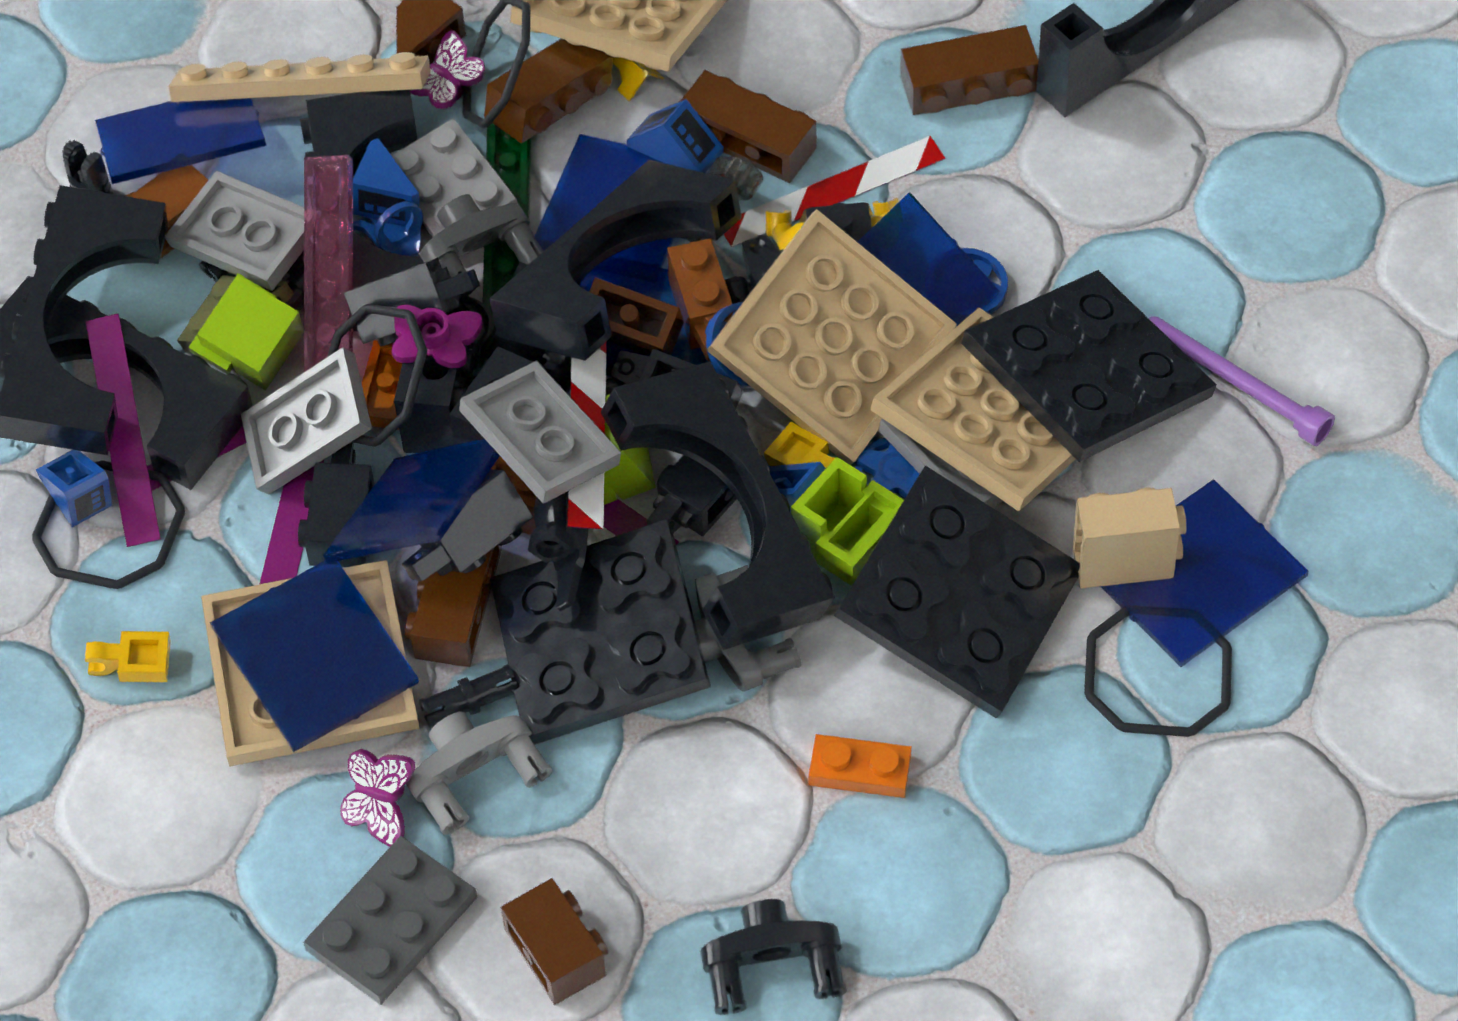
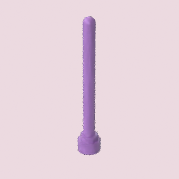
M1156 316L1149 318L1189 358L1294 423L1293 428L1298 430V436L1313 446H1318L1329 434L1335 421V415L1319 405L1314 408L1310 405L1301 406Z

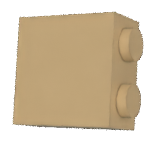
M1147 487L1138 489L1135 492L1110 495L1107 493H1095L1088 497L1077 498L1072 549L1074 559L1080 563L1078 571L1080 589L1171 579L1174 577L1175 562L1177 559L1183 558L1181 534H1186V516L1182 505L1175 506L1172 488L1155 489Z

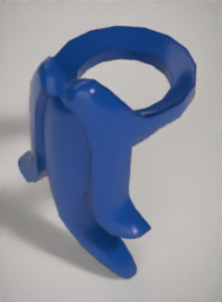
M404 201L388 208L378 220L369 218L371 223L364 220H356L350 224V227L354 231L366 234L375 246L382 250L400 255L418 256L424 216L418 205L414 202ZM404 210L411 212L410 220L406 226L387 222L397 212Z

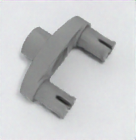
M457 712L445 717L431 729L428 736L437 748V751L415 769L406 785L417 802H424L438 823L443 835H448L454 832L452 824H455L459 829L470 818L448 788L449 784L468 775L500 755L508 756L524 780V784L529 788L537 785L535 777H538L542 782L550 776L553 770L529 738L532 732L522 717L517 715L507 716L474 728L464 712Z

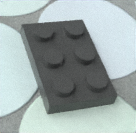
M400 835L303 941L305 950L371 999L382 1005L476 900V888Z

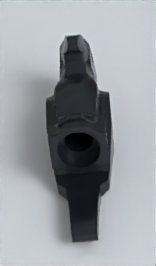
M568 491L544 504L538 497L536 498L534 506L536 528L531 533L528 544V551L545 563L552 561L555 570L558 571L556 608L560 612L574 605L585 562L589 528L568 527Z

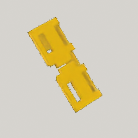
M614 57L613 64L619 69L622 80L617 91L628 101H631L648 75L664 80V77L657 70L650 69L642 63L637 62L638 64H636L634 61L623 57Z

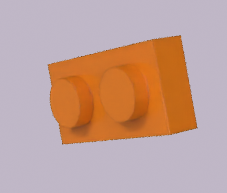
M377 340L373 341L362 379V387L371 426L385 428L397 417L394 399L402 363L397 362L393 358L392 347L394 343L380 347Z
M816 734L808 784L809 786L905 798L912 746Z

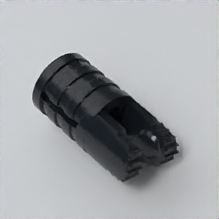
M69 140V142H65L62 153L70 187L113 194L102 155L97 152L87 155L84 144L79 141Z

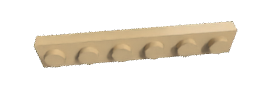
M409 52L397 53L390 58L373 59L370 55H357L344 61H331L327 57H316L305 63L290 64L284 59L272 60L264 65L247 66L245 62H231L218 68H206L203 64H191L177 72L168 88L171 102L423 89L431 69L428 56L415 57L413 53Z

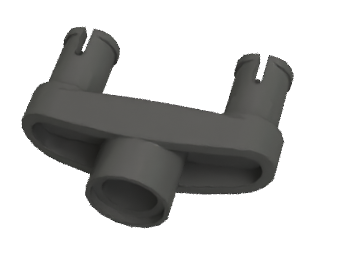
M464 194L454 198L440 209L437 217L445 229L427 242L420 251L419 256L423 262L438 257L441 267H447L452 277L466 272L459 259L460 256L498 240L506 241L518 260L528 265L544 250L529 228L530 221L519 205L508 204L480 210L470 194ZM476 288L458 295L459 300L461 296L462 298L469 296Z
M748 565L717 576L714 573H710L695 579L696 596L701 619L695 621L705 663L717 659L726 674L741 691L761 686L766 678L792 668L801 667L800 655L797 648H793L794 642L791 638L752 652L750 649L746 650L744 644L725 650L722 649L702 609L718 586L737 578L747 570Z

